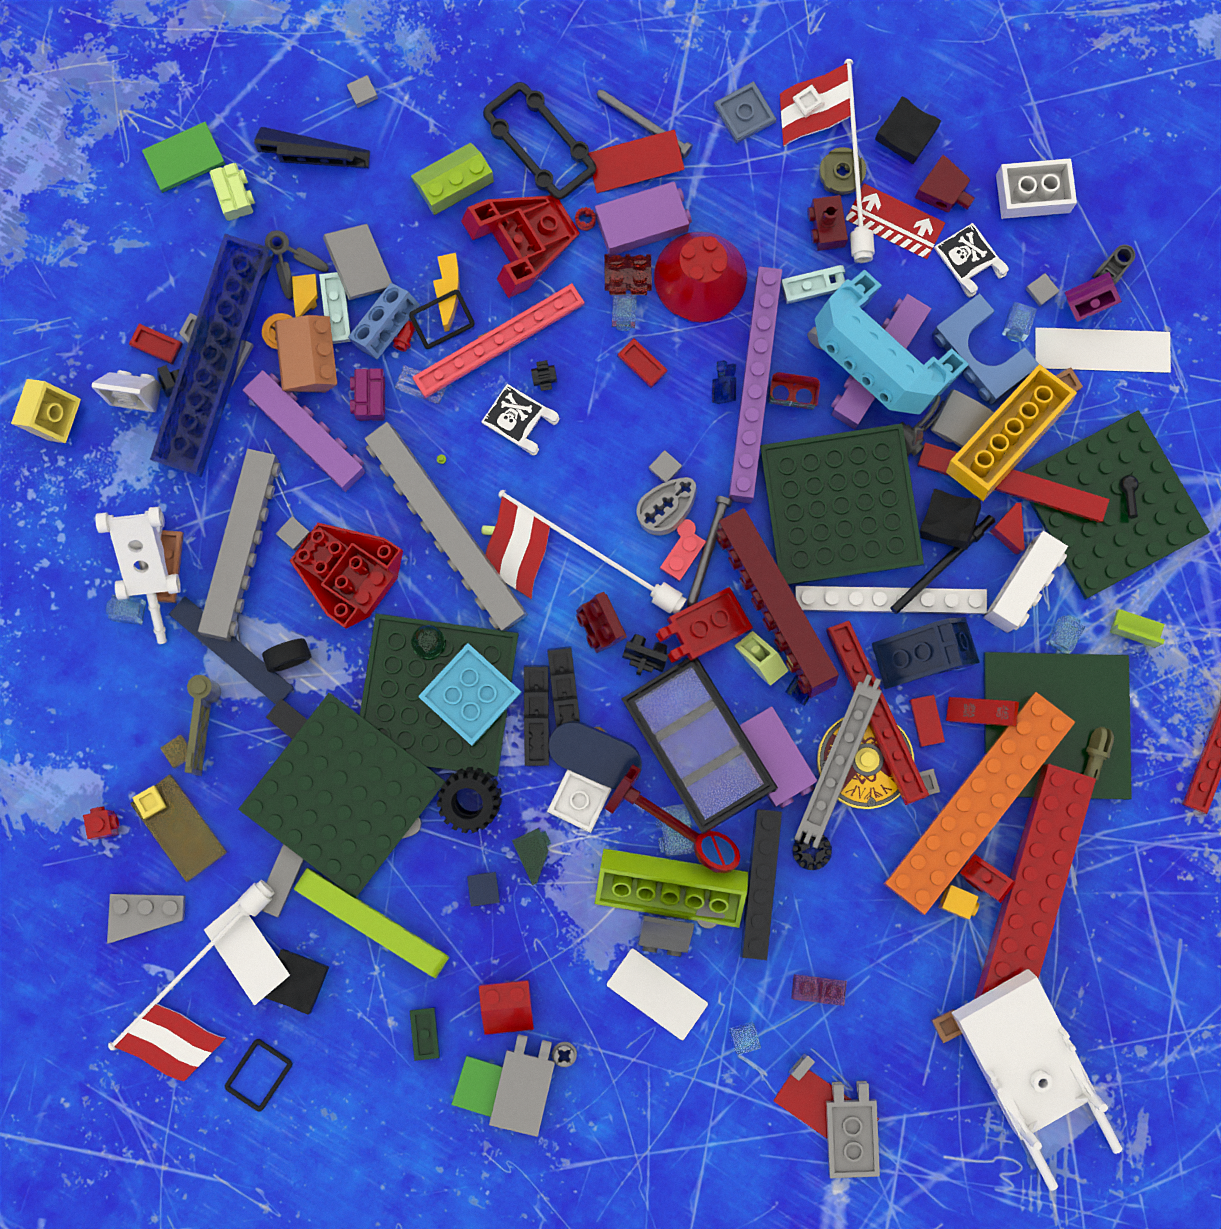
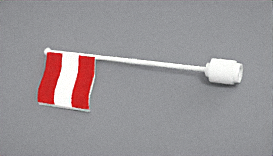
M846 59L844 65L835 70L795 84L780 93L783 146L785 147L801 137L829 129L851 117L859 227H856L850 233L851 256L854 257V262L867 263L873 260V255L875 254L874 235L872 230L863 226L851 68L853 60ZM810 85H813L825 102V106L805 118L793 101V97Z
M505 490L499 492L501 504L498 520L485 555L505 583L532 599L536 575L546 552L551 527L651 590L650 596L653 597L651 602L669 614L680 612L687 599L683 597L681 592L667 583L663 582L662 585L657 583L653 587L507 495Z
M260 880L258 883L254 882L238 899L240 904L238 909L240 912L113 1042L108 1043L110 1050L120 1049L139 1057L163 1074L185 1081L226 1039V1037L218 1036L205 1030L181 1013L157 1003L243 915L256 917L272 900L275 892L266 882Z

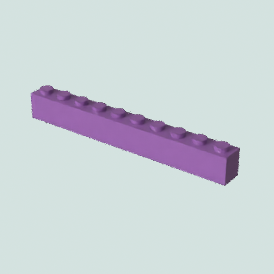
M759 266L756 276L728 496L729 499L735 502L751 504L754 498L782 269Z

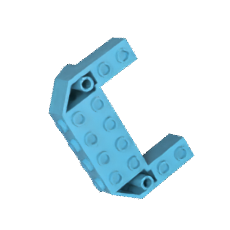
M863 270L852 281L847 279L828 299L816 316L815 324L819 346L889 410L920 415L936 399L937 395L940 396L959 377L969 364L952 348L940 360L933 356L924 365L862 310L882 286L866 270Z

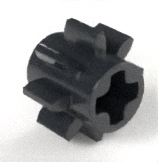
M547 360L536 362L537 368L531 369L534 386L540 385L541 391L552 389V383L557 382L555 366H548Z

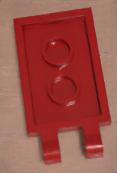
M728 587L670 616L667 619L670 625L661 628L655 635L659 642L670 638L674 634L677 636L682 646L671 650L667 654L670 662L674 663L686 655L692 661L749 632L753 627L731 588Z

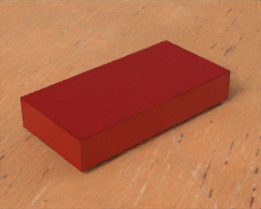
M138 324L129 342L131 347L172 365L183 345L182 342L142 324Z
M634 338L617 355L650 388L667 373V369Z
M930 695L909 700L920 747L945 742L935 696Z

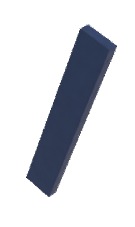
M184 596L169 613L171 617L274 704H277L281 698L285 700L293 691L294 687L276 672H268L265 663L233 636L230 642L202 636L198 629L203 611L187 597Z

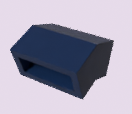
M496 872L467 876L471 907L500 903Z

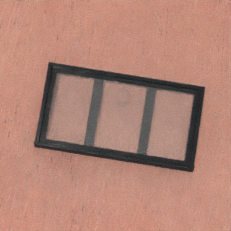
M689 658L685 659L621 698L702 834H705L778 789L698 658L692 661Z

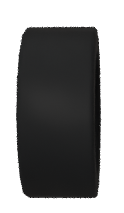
M300 638L275 645L262 653V657L268 672H278L306 662L311 658V653L306 640Z

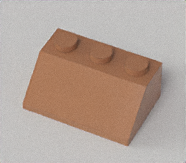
M305 315L276 321L275 331L282 391L326 393L336 386L337 377L330 316Z

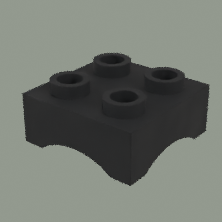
M902 96L890 116L877 132L875 140L914 164L938 129L941 120L923 112Z
M934 489L926 517L920 529L921 538L967 550L981 510V500L958 497L942 490Z
M281 949L278 958L290 976L264 998L309 1015L313 1010L329 966Z

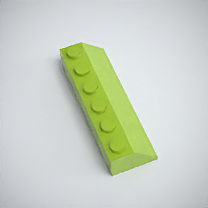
M603 848L594 904L688 920H702L739 928L747 895L748 872L733 870L725 874L717 873L702 864ZM709 899L710 910L715 913H723L725 917L698 916L696 912Z

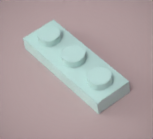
M338 273L319 274L324 316H330L333 344L352 342L348 338L351 330L346 292Z

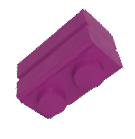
M1110 272L1065 292L1068 304L1077 322L1087 318L1088 315H1094L1122 302Z
M355 369L354 377H350V389L354 391V399L350 400L351 414H354L358 421H384L385 373L383 369Z

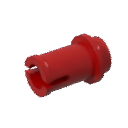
M408 320L399 331L397 337L393 339V347L399 351L406 352L411 347L410 341L415 332V327L411 321Z

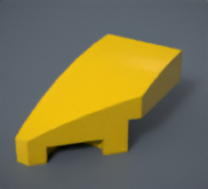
M316 274L292 276L295 317H300L309 309L313 310L317 307Z

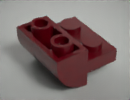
M605 592L596 594L589 602L582 604L576 610L577 621L581 627L584 626L587 633V642L591 648H594L596 653L610 648L627 638Z

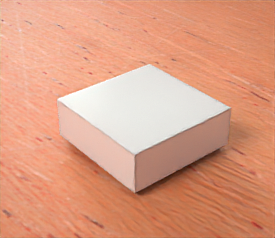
M810 85L793 97V101L805 118L825 106V102L813 85Z

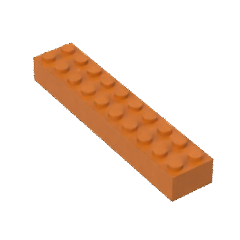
M1037 692L1032 694L1018 712L1016 727L1007 726L883 884L920 914L925 915L1071 729L1075 721Z

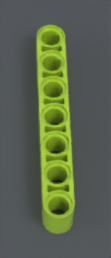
M306 868L294 887V890L434 978L438 977L449 959V956L358 898L352 897L342 888L309 868Z

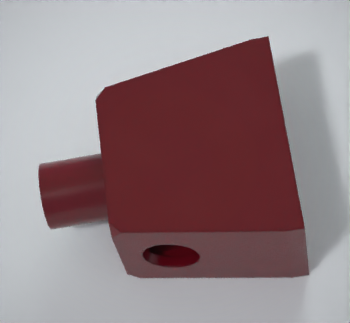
M944 155L941 156L915 196L916 199L945 212H950L955 203L968 210L975 200V197L965 192L970 182L969 177Z

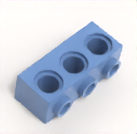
M390 283L348 338L359 350L378 359L410 319L409 313L417 309L420 304L408 291Z

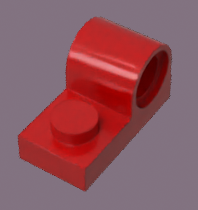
M976 854L972 856L960 872L961 876L972 887L980 892L984 891L1000 903L1015 885L1011 878Z

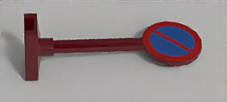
M632 765L604 809L613 814L624 800L632 805L635 803L694 843L695 855L706 868L717 873L725 874L732 872L739 865L740 861L739 849L735 843L720 832L708 831L705 834L697 833L640 795L641 792L633 788L641 769Z

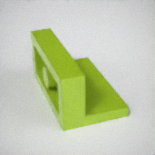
M1118 609L1116 610L1110 633L1156 648L1164 644L1165 639H1162L1161 635L1165 624Z

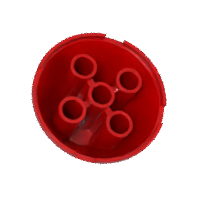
M691 232L672 240L660 253L655 266L654 283L659 299L674 315L677 314L691 322H710L729 314L738 305L746 288L747 270L742 255L727 239L709 232Z

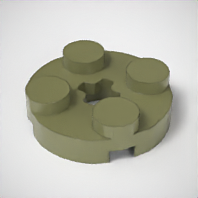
M846 147L835 148L821 161L819 177L826 191L839 195L856 192L852 149ZM858 156L861 186L866 175V164L863 158ZM840 166H843L849 173L841 176L837 171L840 169Z

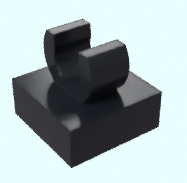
M167 365L157 368V378L166 397L174 395L176 385L184 383V376L181 370L177 369L169 372Z

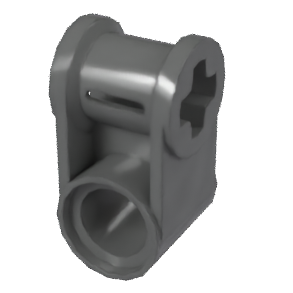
M1129 245L1117 247L1111 256L1097 269L1092 278L1095 279L1110 272L1116 285L1124 275L1123 273L1134 261V249ZM1117 255H1124L1127 262L1120 261Z

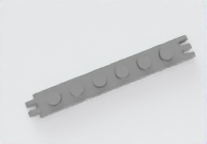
M868 674L864 683L859 681L795 836V840L800 841L803 832L806 833L804 843L807 845L810 843L812 836L816 837L813 842V847L816 849L821 842L882 693V690L878 689L881 679L876 678L872 687L869 685L872 676Z

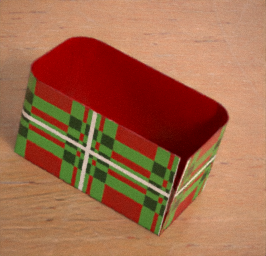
M777 372L772 376L769 403L813 410L818 404L820 381L815 377ZM782 385L788 389L789 396L786 400L773 397V389L776 386ZM800 389L809 390L812 394L811 402H797L796 393Z

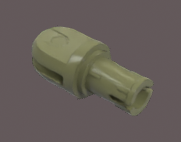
M1098 727L1092 733L1086 749L1089 759L1083 775L1099 780L1103 762L1110 758L1114 742V734L1110 729Z

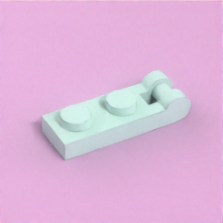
M839 265L781 279L786 304L835 293L845 282L844 266ZM835 277L836 283L831 284L829 278Z

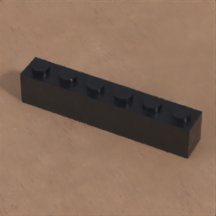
M755 810L740 953L742 958L767 960L782 812Z

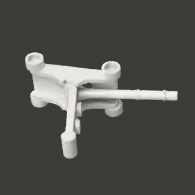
M150 507L149 511H145V514L114 517V515H109L107 512L96 514L98 533L110 532L123 580L115 581L117 599H129V596L146 594L149 604L148 610L151 613L154 625L153 631L156 634L157 643H166V629L163 625L160 604L158 603L156 593L167 591L169 594L180 593L181 586L179 575H168L164 548L161 542L162 528L165 526L161 507ZM137 561L139 562L140 570L134 565Z

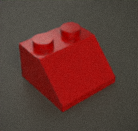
M529 980L479 985L481 1015L485 1035L534 1030Z

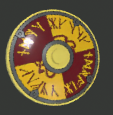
M844 717L835 722L820 741L817 752L819 777ZM869 725L838 798L839 802L857 809L879 808L891 803L901 795ZM898 726L903 736V739L909 749V752L914 760L913 748L909 741V738L901 729V727Z

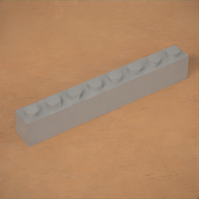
M247 449L198 629L202 636L230 642L231 637H235L237 634L238 613H242L244 608L243 593L244 590H248L251 577L248 576L250 567H254L257 554L254 553L257 544L260 545L262 540V522H266L269 509L266 508L267 503L274 495V477H278L281 464L278 463L279 461L274 454Z

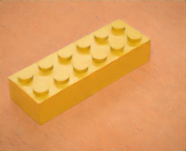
M1039 364L951 459L946 473L980 500L984 501L1070 407L1077 392Z

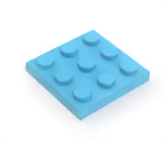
M467 643L418 697L473 746L522 692Z

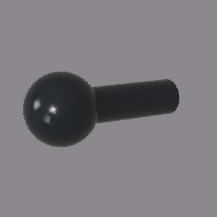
M1126 475L1120 480L1119 487L1125 493L1128 518L1134 519L1138 517L1135 492L1139 487V482L1136 477Z

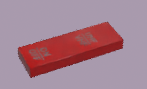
M949 697L946 721L1016 727L1019 702Z

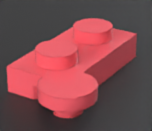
M684 519L677 527L680 539L660 567L662 571L679 582L706 543L705 540L695 534L696 526L689 519Z

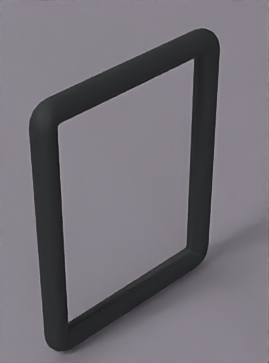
M456 289L409 313V317L426 349H430L472 328L475 324L460 291ZM456 294L470 324L428 344L414 315Z
M256 1039L226 1082L225 1089L254 1110L260 1112L264 1109L292 1067V1061L262 1040ZM257 1044L287 1063L260 1106L230 1087Z

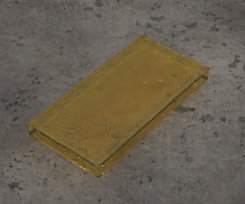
M170 774L155 785L167 806L165 809L147 819H143L135 802L133 801L130 804L184 880L189 882L228 852Z

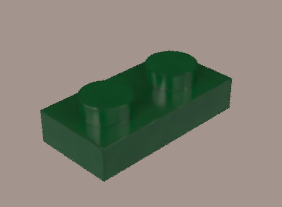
M435 1007L410 1010L414 1061L440 1058Z

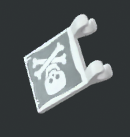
M973 223L934 246L935 251L958 280L968 298L973 297L978 290L977 285L970 278L989 266H992L996 276L1000 279L1005 277L1009 270L1008 266L999 259Z
M507 384L481 423L520 446L532 456H535L539 451L538 445L528 440L527 437L541 417L553 425H556L560 418L557 412L546 408Z

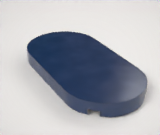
M569 721L559 725L554 729L549 739L550 755L559 766L612 789H617L632 765L642 769L641 757L632 744L579 721Z

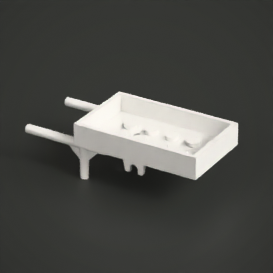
M1029 969L951 1012L1007 1121L1021 1140L1023 1139L1050 1191L1057 1189L1058 1184L1040 1152L1042 1144L1033 1133L1088 1102L1113 1153L1117 1154L1122 1151V1147L1104 1113L1107 1111L1108 1106L1096 1094L1075 1052L1076 1048L1069 1040L1068 1032L1062 1027L1037 976Z

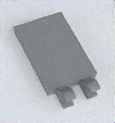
M518 1034L515 1050L506 1051L489 1125L538 1137L555 1061L548 1059L552 1042L542 1040L539 1056L536 1057L524 1054L528 1036Z
M866 1080L856 1081L858 1099L844 1100V1084H842V1081L832 1082L833 1100L826 1101L830 1178L880 1176L876 1099H869V1084Z

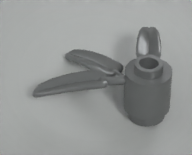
M273 230L267 234L265 239V246L268 251L264 256H257L244 275L241 286L242 288L249 287L260 276L269 264L267 258L271 253L278 254L279 263L276 264V269L282 290L288 299L293 297L292 276L289 263L284 262L282 253L288 250L294 253V259L319 271L326 272L329 270V267L323 260L301 247H298L297 250L290 247L287 235L283 231ZM275 237L281 239L282 243L280 246L273 245L272 240Z
M937 395L927 414L913 428L909 424L906 425L904 422H901L903 424L907 456L910 454L916 456L924 448L921 444L924 441L923 431L925 432L935 422L945 403L942 401L938 410L933 415L941 400L939 395Z

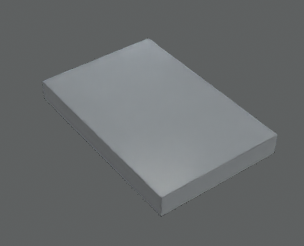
M367 224L324 234L323 240L349 300L385 291L389 284L392 283Z

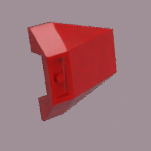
M317 523L289 561L325 614L347 629L370 617L398 579L403 550L383 537Z

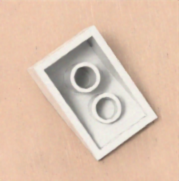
M119 370L117 373L109 372L92 382V388L110 406L150 412L157 411L161 384L152 375L141 374L140 377L131 376L130 372Z

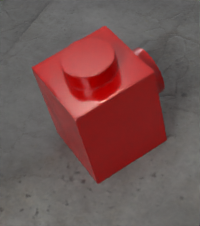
M103 806L90 809V814L83 815L87 839L98 840L119 835V819L114 811L105 810Z

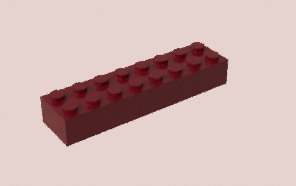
M745 508L719 520L717 530L719 536L717 537L718 544L722 550L726 549L729 553L728 561L733 570L738 569L741 575L739 580L744 590L749 589L753 597L751 602L756 611L761 610L764 616L762 619L764 626L768 632L772 630L776 637L774 643L780 653L784 651L787 656L785 662L791 673L796 672L799 678L797 683L802 693H807L811 699L836 686L839 676L836 668Z

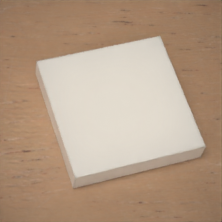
M567 770L547 812L591 833L612 789Z

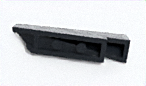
M261 127L254 139L258 152L276 153L281 163L369 168L370 151L266 127Z

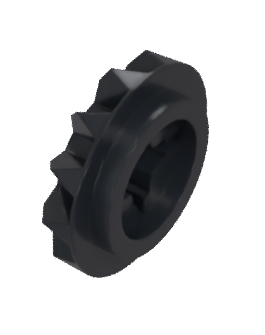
M803 833L800 841L795 840L794 859L801 867L807 870H817L824 867L830 860L832 852L828 838L823 835L818 846L822 850L815 854L814 861L811 854L802 853V851L810 848L811 844L807 845L804 843L807 834ZM812 836V838H811L812 843L814 842V840L816 839V837H813V836Z

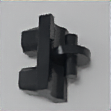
M635 634L630 642L627 641L622 658L631 660L629 665L638 668L636 675L641 676L643 670L652 673L653 669L663 672L668 655H666L667 645L655 642L653 650L644 647L646 638Z

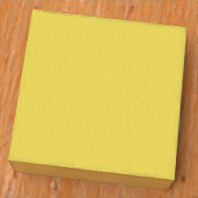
M152 786L132 797L143 819H147L167 807L156 786Z

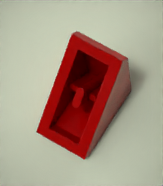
M1016 503L990 531L1014 554H1020L1025 550L1021 503Z

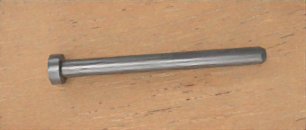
M598 90L596 95L599 99L652 134L666 132L606 91ZM677 139L681 156L685 159L691 152L693 144L689 142L683 143Z
M716 496L715 502L718 505L687 600L688 606L697 603L718 537L719 520L724 518L726 508L731 507L732 500L729 498Z

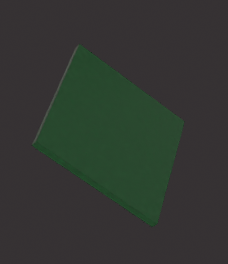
M984 652V699L1019 702V712L1030 696L1037 692L1075 721L1074 725L1042 765L1051 764L1084 774L1089 759L1086 749L1092 733L1098 727L1108 728L1114 734L1110 758L1103 762L1099 780L1095 781L1091 799H1132L1129 655ZM984 724V755L1007 726ZM1042 766L1017 797L1033 798Z

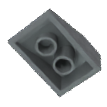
M642 915L638 945L643 946L642 951L657 953L658 948L666 949L667 955L681 957L682 952L688 953L694 924Z

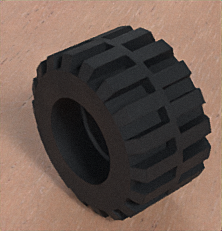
M467 767L466 770H463V768L457 770L455 774L452 773L438 793L437 807H441L439 811L440 816L446 817L444 822L447 825L449 823L453 824L452 829L457 831L458 828H461V833H467L468 830L475 833L480 828L482 830L485 829L494 820L502 803V798H500L502 791L501 788H497L498 781L496 779L492 780L490 778L492 774L489 772L487 774L482 773L483 769L481 768L473 770V767ZM464 788H470L478 792L483 801L482 809L478 811L465 810L457 800V792Z

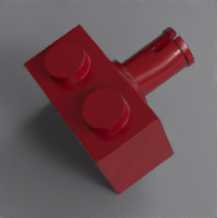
M841 195L814 198L811 207H808V219L813 221L814 229L811 230L812 243L817 245V251L845 247L848 237Z

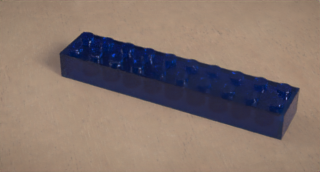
M224 234L150 457L151 461L202 477L275 256L271 248Z

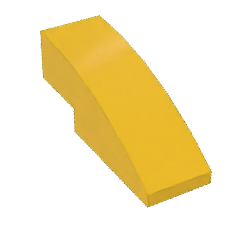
M456 253L438 256L442 279L433 281L437 298L455 289L460 291V275ZM456 294L438 303L445 332L450 331L458 306Z

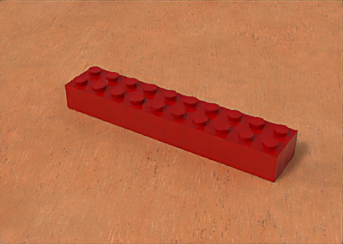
M1051 764L1042 765L1010 874V878L1015 882V885L1002 901L974 999L1027 969L1039 979L1096 778Z

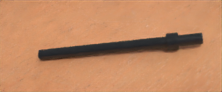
M988 515L977 526L975 525L969 546L973 542H978L984 536V532L995 522L991 515ZM954 547L890 607L892 612L898 614L966 549Z

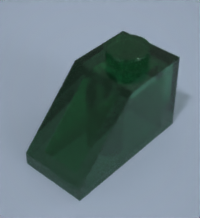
M539 828L512 840L532 885L538 884L549 853L547 846L551 844L546 831L540 832Z

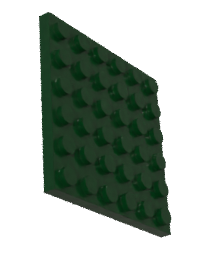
M1139 410L1022 471L1029 475L1110 499L1102 523L1029 501L1045 531L1068 546L1064 552L1067 554L1064 564L1084 599L1097 594L1210 533ZM1126 475L1136 477L1139 482V487L1135 492L1138 517L1134 519L1128 518L1125 493L1119 487L1120 480Z
M902 423L760 445L777 565L788 585L924 565Z
M376 613L360 716L427 767L457 771L461 768L466 770L467 767H473V770L481 768L483 769L482 773L487 774L489 772L492 776L498 777L508 708L480 739L471 746L418 696L467 643L512 683L519 634Z
M329 692L238 810L352 897L356 898L440 790L445 780Z

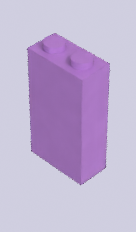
M675 181L595 206V216L609 256L688 232L689 223H692L691 215L688 209L684 210L682 204L684 202V195L681 188L677 189Z
M772 706L740 725L778 787L775 792L767 795L773 807L780 805L781 808H784L794 802L792 798L794 795L800 792L804 796L815 789L813 784L818 782ZM730 731L729 734L735 742L736 746L739 745V742L737 741L733 732ZM743 753L742 756L746 760L747 764L749 765L759 784L763 785L764 783L762 779L758 775L757 771L750 762L746 753Z

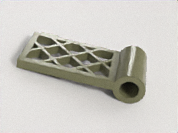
M195 675L187 684V691L194 698L184 772L202 776L211 703L216 702L220 698L221 688L212 679L204 675Z

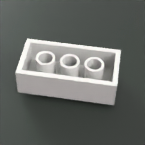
M1042 531L1032 539L983 618L1006 633L1013 629L1017 630L1020 626L1022 627L1030 616L1027 614V611L1032 606L1035 607L1042 597V594L1039 592L1045 586L1047 587L1055 575L1052 571L1057 566L1060 567L1066 559L1067 554L1064 552L1068 546L1045 531Z

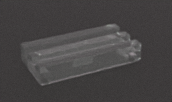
M403 365L395 388L440 405L446 387L436 392L438 393L437 397L430 395L424 398L420 390L403 385L404 381L416 385L413 378L406 375L415 376L421 371Z

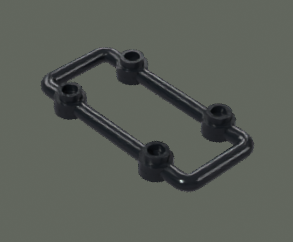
M516 82L486 105L483 116L491 125L492 136L498 140L503 139L535 176L537 188L547 190L555 199H564L595 174L596 164L589 156L587 144L582 141H576L544 105V95L540 91H532L523 82ZM519 91L526 97L528 109L534 112L538 111L570 147L572 159L576 162H583L587 167L585 171L561 190H558L553 184L552 173L545 169L541 170L511 136L507 121L497 119L492 114Z

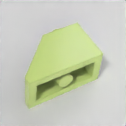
M753 631L735 645V648L754 671L770 686L789 671L778 652Z

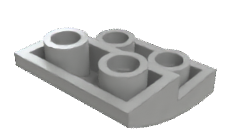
M953 389L950 391L930 430L945 441L954 442L962 448L995 412Z

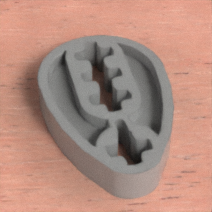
M689 477L673 479L658 485L646 493L637 505V517L641 527L646 532L658 536L673 532L684 521L694 504L697 493L694 480ZM684 486L687 488L690 486V492H682L681 487ZM664 502H672L673 507H665ZM655 510H663L664 515H656ZM647 517H650V518H654V517H655V523H652V522H648V523H647V519H646V518H647Z

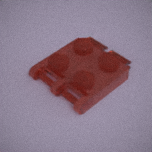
M604 254L605 291H609V295H626V291H631V295H647V291H652L651 254H646V257L643 255L630 257V254H625V257L620 255L609 257V254Z

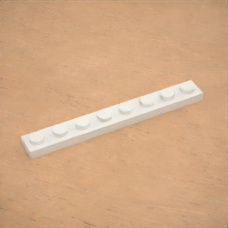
M796 586L795 598L803 611L893 613L890 607L910 588ZM924 588L899 613L986 614L987 589Z

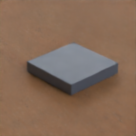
M754 81L714 102L716 111L736 144L776 123L777 120Z

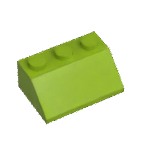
M472 143L463 146L411 175L413 182L433 215L494 182L491 168L481 152Z

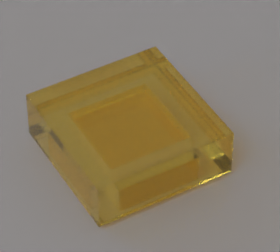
M180 734L160 748L174 769L186 762L188 743L183 735Z

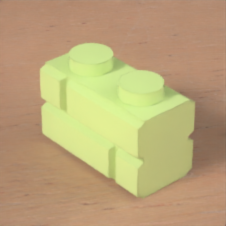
M232 163L223 168L211 170L210 175L226 220L230 221L240 216L252 214L253 209L251 205L255 204L251 190L246 191L244 184L248 183L244 169L239 170L237 164Z

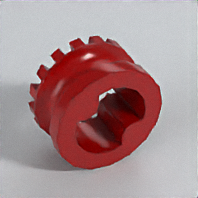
M587 207L578 209L575 215L576 226L584 231L592 229L596 223L594 211ZM585 214L586 217L591 216L592 220L586 224L584 221H579L580 216Z

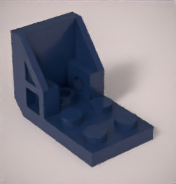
M966 617L936 621L871 643L885 689L930 675L941 674L980 663Z

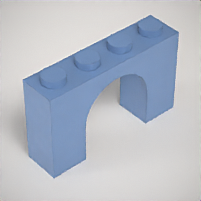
M979 293L936 326L932 334L934 335V341L939 347H944L947 352L952 348L969 364L963 372L964 377L969 383H974L979 389L978 393L984 401H989L992 405L1026 379L1039 363L1025 347L1005 363L997 366L984 365L972 356L968 346L970 333L987 321L994 313L993 308Z

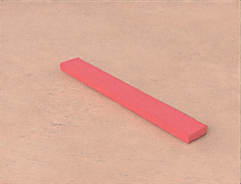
M570 284L412 377L413 381L424 398H427L582 307L585 302L574 285Z

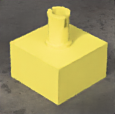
M27 379L11 424L48 441L66 443L81 399L45 381Z

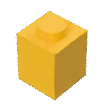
M948 885L945 888L938 908L963 919H970L978 911L979 903L977 900L979 896L953 885Z

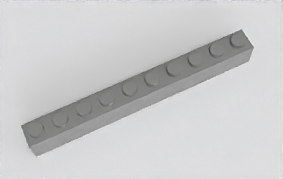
M386 422L364 438L368 443L366 449L373 458L378 457L381 461L380 469L387 477L391 475L395 481L393 484L395 490L400 496L404 494L409 502L406 505L414 515L418 513L423 520L420 522L423 529L428 534L432 533L436 538L434 541L435 546L441 553L445 551L450 559L447 562L455 572L459 570L464 577L461 579L463 585L468 591H474L477 596L475 601L482 610L486 609L491 617L488 619L496 630L500 628L502 631H507L525 618L528 613L393 425Z

